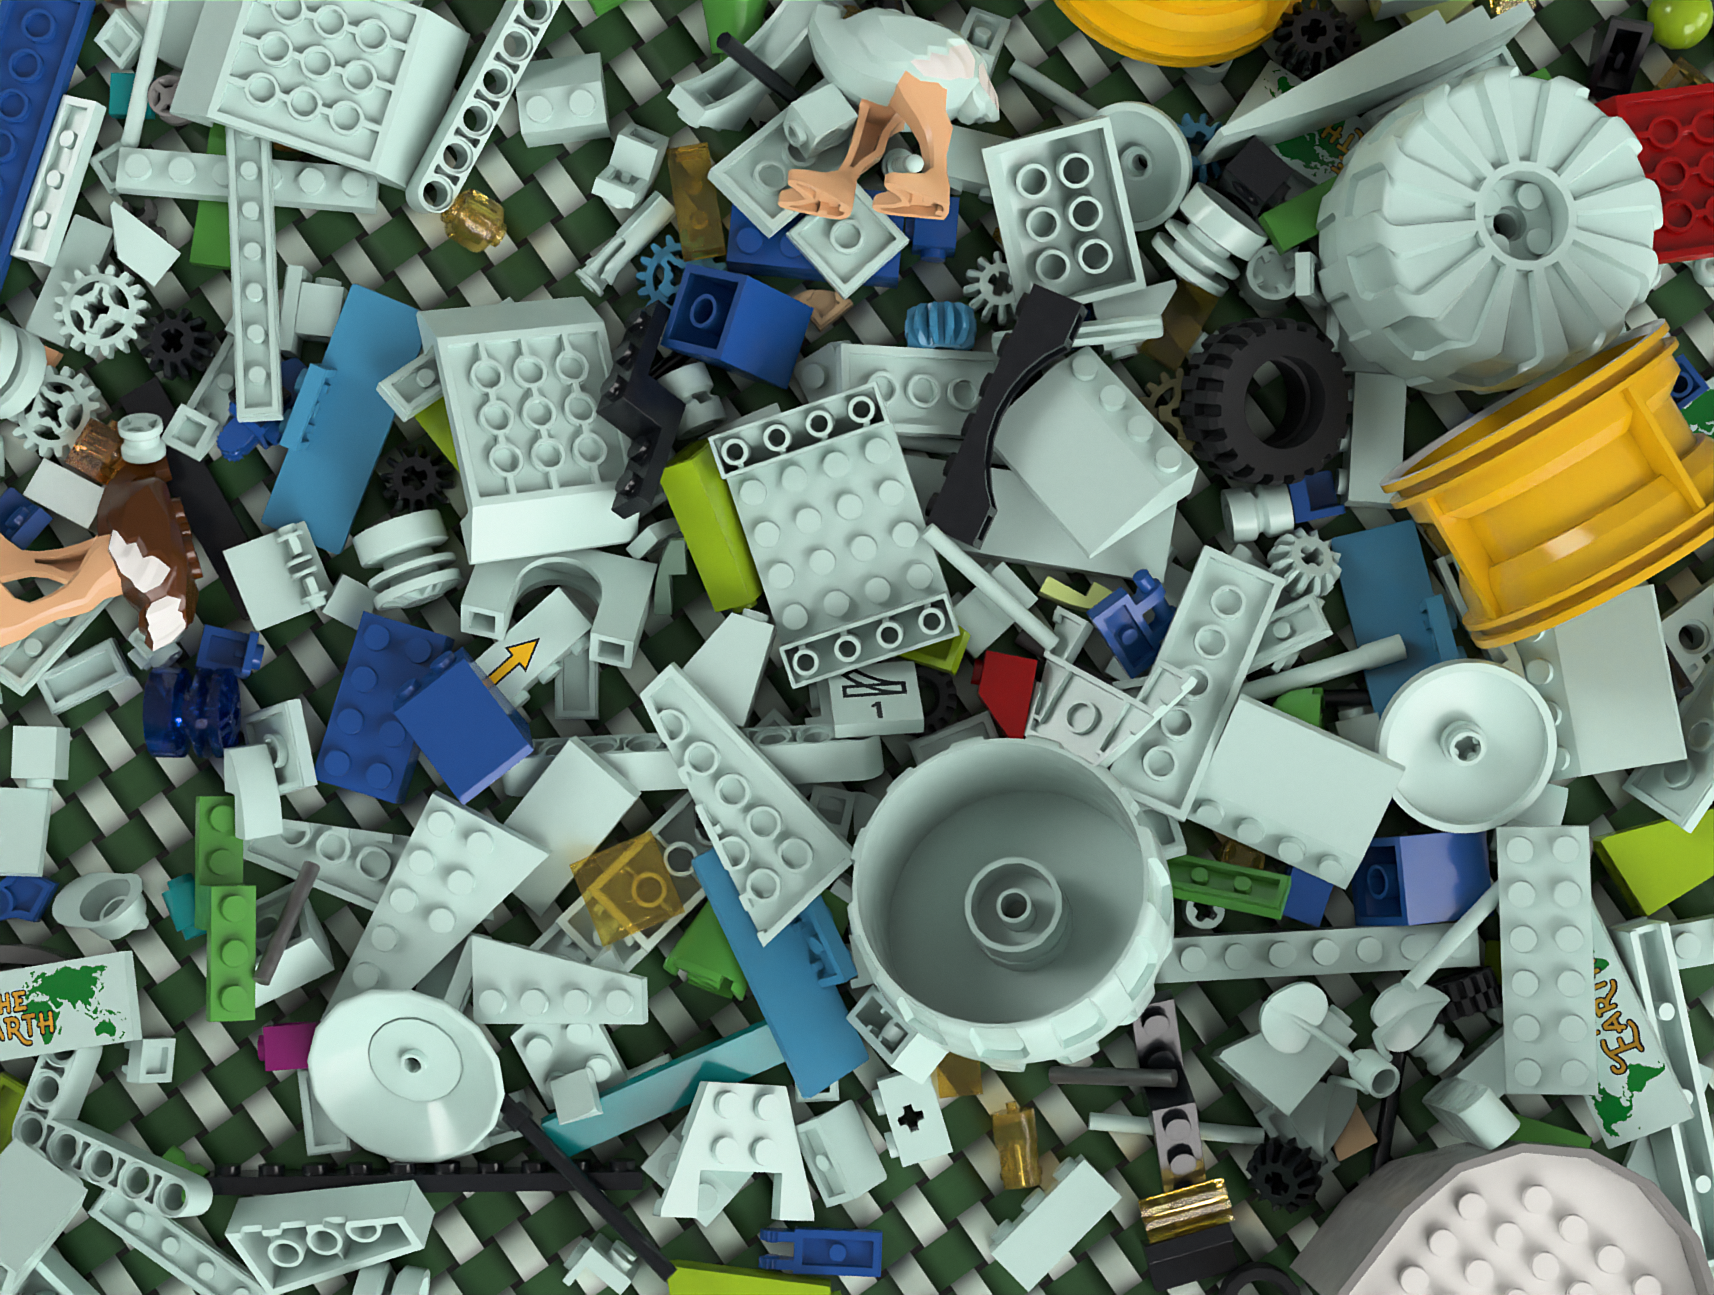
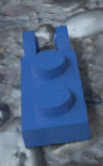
M795 1226V1229L761 1228L760 1240L770 1243L794 1242V1257L766 1254L759 1256L758 1267L793 1270V1274L881 1277L883 1231Z

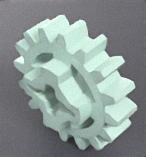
M91 264L90 275L88 276L78 269L75 270L74 274L77 282L72 285L69 282L63 281L61 285L67 291L66 296L54 297V301L63 306V311L53 314V319L66 324L58 333L65 339L72 338L69 346L73 349L80 351L85 347V354L91 358H96L100 349L108 359L114 358V348L117 347L126 354L129 353L130 347L127 342L131 338L138 342L143 340L137 332L139 326H150V322L141 315L142 312L151 309V304L144 300H139L146 293V290L139 284L132 286L135 278L127 272L119 276V269L113 265H108L105 274L96 264ZM93 288L92 291H90V292L86 293L85 295H83V294H84L85 292H87L89 289ZM119 289L125 294L129 309L124 308L120 303L122 294L119 293ZM106 306L109 308L107 315L100 314L99 317L96 316L97 309H105ZM76 314L81 315L84 320L83 330L86 331L85 334L78 326ZM122 327L119 332L111 336V333Z
M47 365L44 380L35 398L23 411L11 418H7L20 425L12 434L19 439L27 438L23 447L31 452L39 448V456L50 459L53 452H55L58 458L67 460L69 455L68 449H72L81 455L84 453L82 445L84 440L92 443L97 442L96 437L91 433L93 428H104L105 423L96 419V414L105 411L106 406L100 402H94V399L101 394V391L94 386L87 387L90 379L82 373L75 377V371L64 366L59 375L56 368ZM53 386H68L73 388L74 391L70 392L67 390L59 394V392L54 390ZM54 403L61 406V408L57 411L59 415L58 420L60 422L52 419L56 415V411L54 409L56 406L54 405ZM54 431L55 434L59 435L60 439L47 440L42 438L40 434H48Z

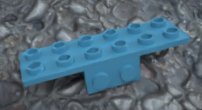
M359 284L351 285L322 363H310L308 369H302L294 387V392L298 393L293 409L289 408L283 415L284 420L280 422L279 433L283 435L279 445L288 448V451L261 519L264 525L278 530L286 525L305 521L315 546L334 554H341L343 552L396 416L395 411L377 392L376 388L379 382L419 357L423 345L416 314L421 310Z
M1413 520L1401 521L1334 537L1330 546L1331 551L1341 554L1337 565L1342 571L1338 579L1357 649L1364 644L1396 634L1401 636L1406 649L1407 659L1375 669L1363 670L1374 713L1378 712L1379 720L1393 695L1411 677L1435 664L1453 659L1467 658L1463 646L1456 647L1452 630L1457 629V620L1452 605H1445L1442 594L1434 596Z
M712 847L691 860V864L800 1094L804 1099L812 1098L869 1060V1055L857 1030L846 1019L849 1013L836 987V984L847 982L857 976L858 972L852 962L851 953L847 946L844 945L834 924L833 915L825 905L822 896L818 895L763 947L756 934L758 931L749 912H745L738 897L740 894L729 871L724 869L715 848Z

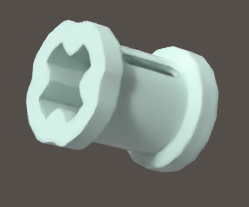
M1182 900L1180 906L1182 917L1187 924L1199 929L1216 927L1225 915V908L1208 905L1207 908L1212 912L1210 917L1200 916L1196 919L1195 916L1198 911L1193 907L1194 902Z

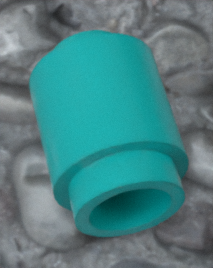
M187 873L168 881L169 890L163 892L162 897L176 931H182L185 941L206 934V930L195 928V879L192 873Z

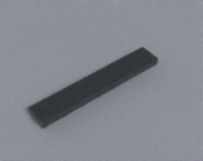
M157 377L119 398L128 415L151 413L160 416L163 422V432L160 434V438L177 411L161 380ZM166 445V457L172 475V480L166 482L174 498L180 496L189 525L242 619L248 621L250 617L222 551L251 540L205 458L203 457L199 462Z

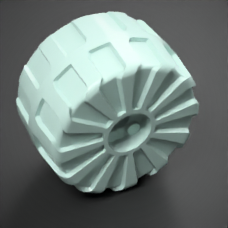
M1518 66L1489 67L1463 80L1449 83L1444 82L1412 97L1391 111L1343 157L1344 168L1336 178L1331 190L1322 197L1317 217L1316 229L1319 231V261L1321 271L1317 272L1325 301L1330 302L1339 322L1350 336L1348 339L1350 344L1369 363L1376 362L1390 373L1404 379L1409 387L1432 394L1456 390H1472L1480 395L1520 388L1545 380L1591 357L1609 345L1620 334L1625 323V314L1628 310L1642 304L1650 292L1658 270V257L1655 251L1652 250L1654 231L1663 226V210L1658 186L1654 181L1645 177L1637 158L1643 148L1629 125L1618 116L1608 117L1588 100L1590 90L1576 81L1564 76H1557L1548 81L1530 76H1522L1519 73ZM1493 223L1499 227L1500 234L1496 233Z
M1028 735L1025 739L995 738L984 740L982 736H977L952 743L950 749L931 757L916 768H907L886 788L888 794L876 808L866 828L859 830L852 849L850 860L854 866L852 882L853 901L849 903L847 911L853 938L863 955L875 985L888 1004L911 1028L948 1053L952 1052L966 1058L982 1061L994 1070L1024 1072L1027 1063L1055 1059L1061 1063L1072 1064L1087 1058L1100 1050L1098 1041L1113 1031L1118 1025L1130 1024L1140 1017L1155 995L1154 981L1162 962L1172 950L1174 937L1172 882L1162 846L1152 825L1125 786L1108 769L1102 765L1093 767L1080 757L1066 751L1060 742L1048 738ZM1016 902L1027 903V909L1021 917H1006L1007 909Z

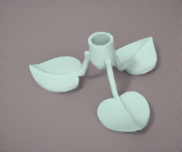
M1303 981L1289 984L1271 994L1268 1000L1263 1003L1259 1013V1027L1266 1042L1274 1049L1287 1054L1298 1053L1307 1045L1312 1034L1348 1061L1349 1074L1352 1079L1331 1075L1328 1077L1327 1083L1318 1081L1290 1114L1291 1123L1295 1131L1310 1147L1312 1146L1313 1151L1318 1156L1323 1158L1346 1127L1356 1106V1089L1361 1090L1366 1095L1370 1093L1376 1098L1387 1097L1396 1090L1400 1081V1073L1390 1063L1393 1056L1386 1048L1393 1052H1404L1416 1046L1426 1036L1442 1008L1450 1001L1448 996L1427 984H1423L1415 993L1407 991L1402 983L1387 988L1376 999L1370 1011L1372 1021L1378 1026L1372 1033L1378 1052L1373 1049H1359L1354 1053L1348 1051L1317 1028L1327 1014L1328 1002L1324 992L1315 984Z

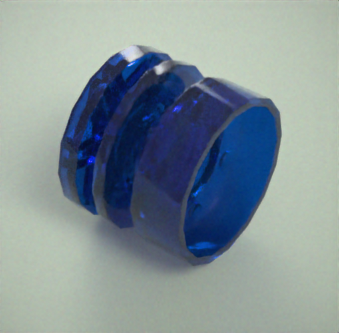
M154 667L146 682L143 700L144 739L151 757L185 758L190 751L191 745H193V750L198 758H210L212 753L215 758H224V748L237 746L242 709L239 684L232 668H217L213 673L211 668H199L193 681L187 668Z

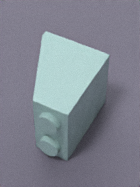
M746 608L743 609L742 615L731 613L682 668L683 672L738 728H748L777 633L775 626L769 624L770 619H768V615Z
M1335 1005L1328 1006L1327 1014L1317 1028L1344 1048L1357 1035L1349 1028L1353 1022L1351 1018ZM1258 1030L1216 1049L1210 1057L1276 1112V1114L1288 1117L1340 1055L1312 1034L1307 1045L1300 1052L1290 1054L1279 1052L1266 1042L1261 1031Z
M16 1137L0 1154V1295H14L81 1208L88 1191L83 1186L82 1180L75 1173L67 1169L61 1171L47 1160L46 1154L39 1147L31 1143L25 1145Z

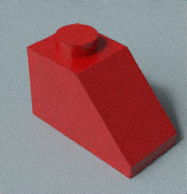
M986 650L983 660L975 659L970 684L978 685L976 696L989 712L1004 737L1023 739L1038 660Z

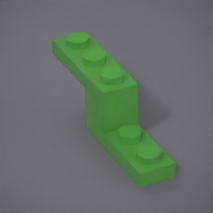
M196 796L195 928L207 931L206 1021L255 1020L256 982L252 978L256 971V885L243 884V839L235 837V796Z

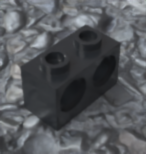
M1254 136L1225 167L1215 190L1256 221L1263 213L1284 202V197L1292 188L1287 182L1294 170Z

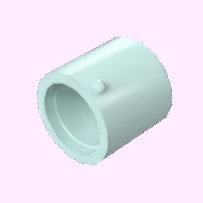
M1274 245L1262 247L1253 259L1247 262L1240 274L1239 296L1243 297L1249 305L1259 310L1269 311L1285 304L1295 292V254L1290 250L1280 256Z

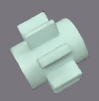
M137 628L128 638V641L135 648L127 655L141 670L144 668L147 671L153 667L157 672H161L171 666L181 656L183 651L176 643L183 638V635L180 634L173 643L151 651L144 643L145 636Z

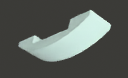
M233 316L225 328L228 335L187 405L180 404L161 437L166 445L199 462L216 443L219 432H223V428L232 420L228 411L230 407L228 393L236 387Z

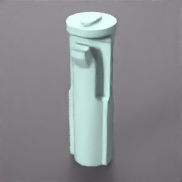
M655 190L616 231L617 234L595 257L585 262L587 266L575 272L580 282L591 292L601 297L604 294L603 289L607 284L612 285L617 274L635 255H638L677 215L675 208Z

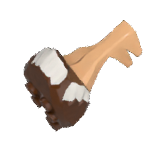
M166 455L162 459L148 464L128 462L119 470L105 487L97 509L98 534L92 539L61 549L28 551L21 550L0 533L1 647L24 639L37 628L58 619L90 612L104 599L123 595L127 602L139 613L137 617L140 633L145 636L144 643L151 651L173 643L185 629H188V625L194 621L199 596L195 579L202 578L203 573L192 542V533L180 496L171 498L165 483L172 480ZM27 577L48 578L65 585L47 596L27 602L15 598L2 583Z

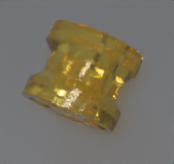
M1229 838L1220 846L1217 860L1219 862L1262 870L1265 863V854Z

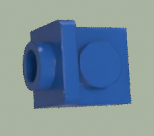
M9 487L0 496V533L15 546L25 550L53 518L42 508L31 503L15 488Z

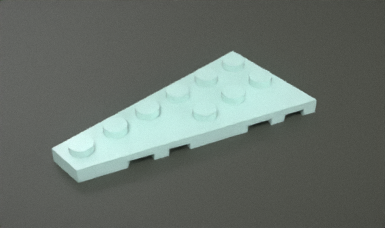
M437 790L433 792L320 1021L339 1002L370 989H412L553 851Z

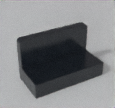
M1224 1216L1140 1240L1152 1284L1157 1292L1238 1268L1237 1258L1232 1245V1241L1235 1239L1230 1223Z

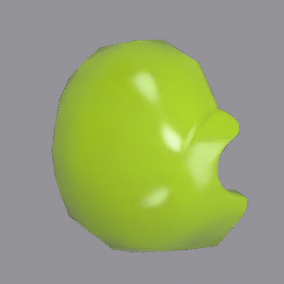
M1653 0L1647 12V22L1654 23L1652 37L1655 42L1670 50L1688 49L1695 46L1708 34L1714 18L1713 6L1710 0Z

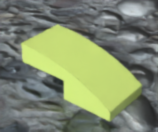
M1047 576L1037 595L1063 607L1087 612L1113 593V591L1094 582L1084 596Z

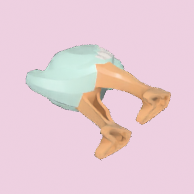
M817 4L808 26V37L815 60L828 84L835 83L855 110L858 118L852 129L848 152L839 169L830 172L805 169L789 170L788 185L792 188L782 190L779 193L777 204L782 208L809 215L838 220L846 219L851 215L857 179L860 175L880 161L885 152L888 139L898 132H913L919 142L924 161L922 173L891 172L885 174L884 186L889 191L877 194L873 199L872 208L879 213L887 215L945 220L949 214L950 184L947 174L946 157L953 129L950 121L958 118L961 123L971 125L975 122L983 124L985 122L994 123L1000 120L998 96L989 79L988 65L984 57L959 31L945 27L939 22L903 14L896 9H883L879 7H874L849 18L841 19V9L838 7Z

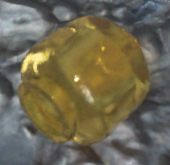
M473 188L467 189L462 193L459 192L453 205L448 210L442 212L440 220L444 222L446 236L475 253L484 251L490 245L493 247L498 246L507 231V225L503 223L504 208L498 202Z

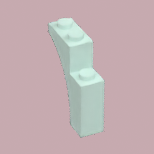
M783 0L771 17L744 46L795 87L815 58L808 37V26L813 10L817 4L838 7L841 9L842 19L847 10L836 0ZM728 57L707 72L690 80L677 83L667 98L679 109L677 112L678 116L694 128L706 126L716 131H721L722 129L741 131L766 93L770 94L772 91L731 57Z

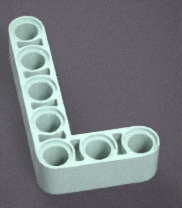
M1504 1025L1435 1085L1422 1099L1424 1105L1452 1136L1487 1150H1492L1505 1142L1521 1124L1499 1099L1506 1093Z
M103 1045L74 1050V1053L70 1050L39 1055L13 1123L12 1139L16 1137L25 1145L27 1143L34 1144L46 1154L47 1160L61 1169L70 1170L78 1177L164 1217L198 1216L209 1209L213 1199V1191L209 1181L204 1177L77 1120L100 1061ZM76 1141H77V1144H78L77 1153H76V1150H75ZM111 1157L113 1158V1168H112V1170H111V1166H110ZM147 1173L149 1174V1185H148V1187H147V1185H146V1180H145ZM183 1189L185 1190V1194H186V1198H185V1203H184V1204H183L182 1198H181L182 1190H183Z

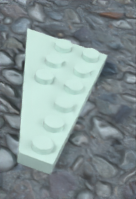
M673 662L639 695L662 742L666 743L678 767L676 771L683 785L686 784L696 804L695 810L724 869L729 871L740 894L738 897L745 912H749L758 931L756 934L762 946L765 947L852 864L850 857L853 847L683 670Z

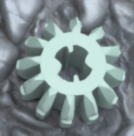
M996 251L993 254L992 265L986 258L981 256L977 259V266L980 271L968 269L966 278L973 284L964 286L963 295L976 297L969 303V307L973 308L974 312L982 307L984 308L981 317L982 322L987 323L990 320L991 314L994 313L997 314L998 325L1004 326L1007 319L1006 312H1009L1013 319L1018 320L1015 317L1017 304L1008 265L1002 263V254L1000 251ZM998 281H1003L1007 284L1006 290L1002 292L1001 297L993 294V287L997 286Z
M1299 527L1293 530L1292 534L1286 533L1281 535L1274 543L1275 546L1268 553L1266 562L1271 565L1268 572L1286 579L1282 590L1286 589L1289 591L1290 601L1298 599L1300 596L1305 597L1311 593H1314L1316 597L1326 596L1334 588V583L1340 577L1342 569L1337 563L1340 561L1341 554L1330 551L1332 539L1323 542L1319 539L1317 529L1309 532L1307 535Z

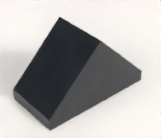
M1610 15L1593 34L1585 87L1590 90L1588 96L1608 99L1613 96L1630 93L1652 35L1654 23Z

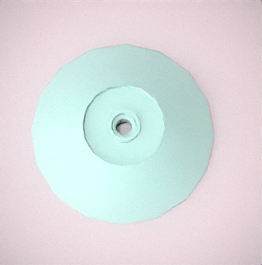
M370 989L339 1002L315 1028L307 1059L314 1096L333 1125L363 1149L399 1162L440 1163L473 1150L495 1127L505 1095L500 1060L480 1027L448 1002L412 989Z

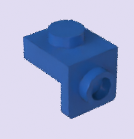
M205 624L194 669L246 680L251 673V669L259 671L262 662L264 645L257 644L259 632L250 631L247 634Z

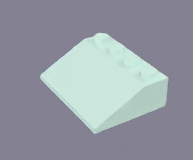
M1099 115L981 148L1016 304H1018L1023 293L1030 294L1034 284L1082 304L1147 288L1110 116Z
M1090 346L1083 347L1054 365L1008 407L999 426L993 449L1089 559L1190 494L1199 467Z
M1654 584L1631 588L1566 622L1515 642L1524 669L1525 679L1542 696L1555 723L1557 752L1554 768L1548 781L1688 759Z
M1241 693L1223 729L1187 819L1346 890L1373 839L1405 772L1406 766Z

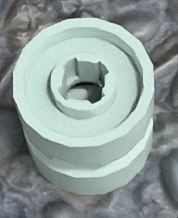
M704 362L683 366L656 380L686 404L676 434L677 440L689 439L718 427L728 419L719 396L710 394L714 385Z
M1257 484L1254 491H1250L1246 485L1221 491L1223 521L1228 539L1232 545L1256 541L1261 532L1268 538L1285 535L1286 533L1292 534L1294 530V517L1286 484H1281L1280 486Z

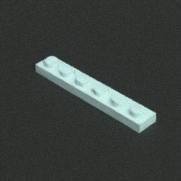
M120 147L115 188L120 194L228 202L226 155ZM272 159L274 206L377 214L380 185L377 176L345 165Z

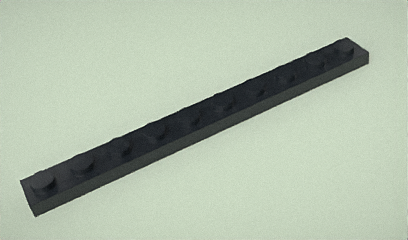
M633 1158L610 1159L609 1166H592L591 1159H571L600 1190H643L646 1184V1172L641 1168L642 1165H635V1159ZM545 1159L521 1161V1167H504L503 1160L478 1161L477 1167H460V1161L445 1160L440 1163H434V1168H416V1163L399 1161L391 1162L390 1168H373V1162L356 1161L346 1163V1169H329L328 1162H308L302 1164V1169L285 1170V1163L281 1162L259 1164L258 1170H241L240 1163H222L214 1165V1170L202 1176L209 1181L213 1195H274L414 1180L422 1193L576 1191L553 1166H548V1161Z

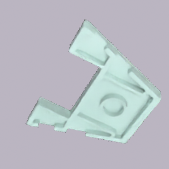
M1057 606L1052 621L1056 623L1053 633L1059 638V641L1051 650L1047 651L1045 649L1043 657L1047 660L1042 680L1036 683L1024 736L1033 735L1058 741L1066 751L1080 757L1093 767L1102 765L1107 769L1188 693L1198 680L1159 659L1137 698L1129 696L1073 665L1095 626L1085 619Z
M613 944L602 949L598 957L590 963L627 972ZM518 1024L512 1029L510 1036L549 1110L556 1109L550 1081L587 1067L592 1069L599 1093L672 1061L668 1053L631 1070H627L604 1024Z
M700 1081L681 1135L684 1136L676 1160L670 1162L665 1176L668 1178L662 1198H657L653 1216L697 1218L700 1171L716 1170L774 1173L771 1219L814 1221V1210L787 1087Z

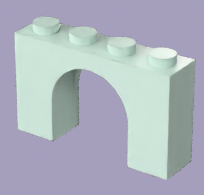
M581 549L475 564L461 601V632L503 641L516 604L526 593L546 585L570 586L587 594L598 607L590 632L589 660L632 669L655 594L658 564L610 554L597 549Z

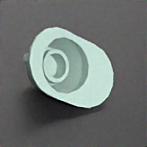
M108 872L86 874L67 884L56 896L52 905V915L59 924L68 927L87 928L99 937L107 940L119 939L132 930L146 929L149 925V920L145 915L147 904L141 893L143 890V880L138 874Z

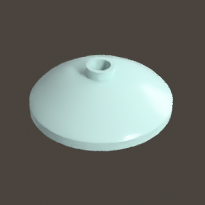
M1117 102L1098 110L1089 118L1099 115L1110 116L1134 231L1148 230L1164 223L1180 209L1179 204L1186 197L1191 186L1192 158L1185 136L1167 114L1143 102ZM1140 154L1147 159L1146 168L1142 167L1139 163Z

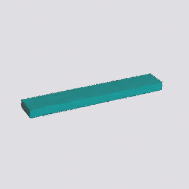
M764 1019L599 1092L603 1114L559 1125L557 1112L541 1118V1126L544 1132L570 1157L692 1103L700 1081L737 1083L783 1063L785 1060Z

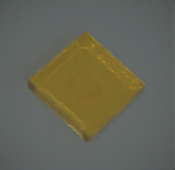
M651 831L569 865L603 947L685 913Z

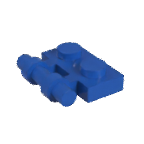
M1141 569L1133 575V580L1138 587L1136 594L1130 597L1122 587H1119L1086 612L1123 671L1131 679L1154 663L1161 647L1159 642L1164 639L1177 609L1175 606L1169 605L1164 597L1166 591L1157 578H1152L1147 569ZM1151 608L1155 614L1154 620L1147 624L1142 614Z

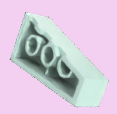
M414 1180L245 1197L238 1199L225 1231V1236L267 1295H280L424 1249L435 1211Z

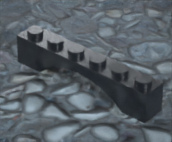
M1037 284L1033 285L1030 294L1023 293L1015 310V317L1018 318L1012 333H1005L999 344L997 357L1000 360L994 373H987L980 386L979 397H982L979 407L976 413H969L962 426L961 436L964 437L961 447L958 453L952 452L946 461L943 469V476L946 477L942 489L940 493L934 492L928 501L925 509V516L929 517L925 524L926 526L933 523L945 535L978 550L981 549L998 511L992 487L991 463L994 441L1002 418L1015 395L1033 375L1051 361L1070 352L1088 312L1082 303Z

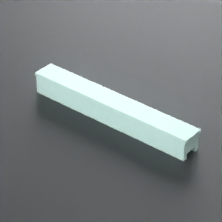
M1642 916L1607 926L1606 929L1695 1115L1692 1119L1649 1134L1661 1191L1698 1234L1709 1267H1713V1131L1669 923L1647 919V917Z

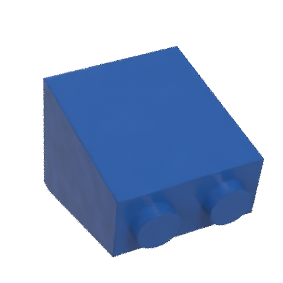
M687 263L660 346L754 382L787 390L814 308L748 275Z
M462 646L455 653L449 650L436 658L430 665L432 671L419 681L416 678H412L405 682L395 692L397 698L393 700V710L395 716L457 799L465 805L532 753L534 747L529 724Z
M1442 831L1373 837L1358 869L1351 879L1356 926H1410L1459 920L1491 887L1486 831L1476 833ZM1494 910L1487 917L1494 916Z

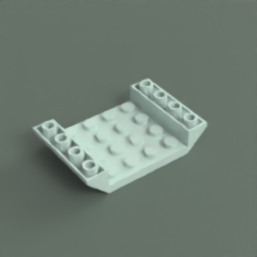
M205 0L169 113L209 127H213L215 122L375 175L377 176L378 183L406 191L407 184L446 114L470 34L432 11L402 0Z
M580 296L418 311L416 317L424 355H435L466 498L468 514L460 522L469 565L632 543L638 537L639 512L626 519H622L611 510L617 494L615 486L619 478L624 474L629 460L627 452L632 443L629 437L596 413L602 396L600 388L605 379L610 375L614 363L612 361L605 323L587 300Z
M877 381L708 437L722 480L727 479L782 645L779 647V651L792 689L960 635L949 590L935 548L921 537V534L927 528L925 525L926 521L893 421Z

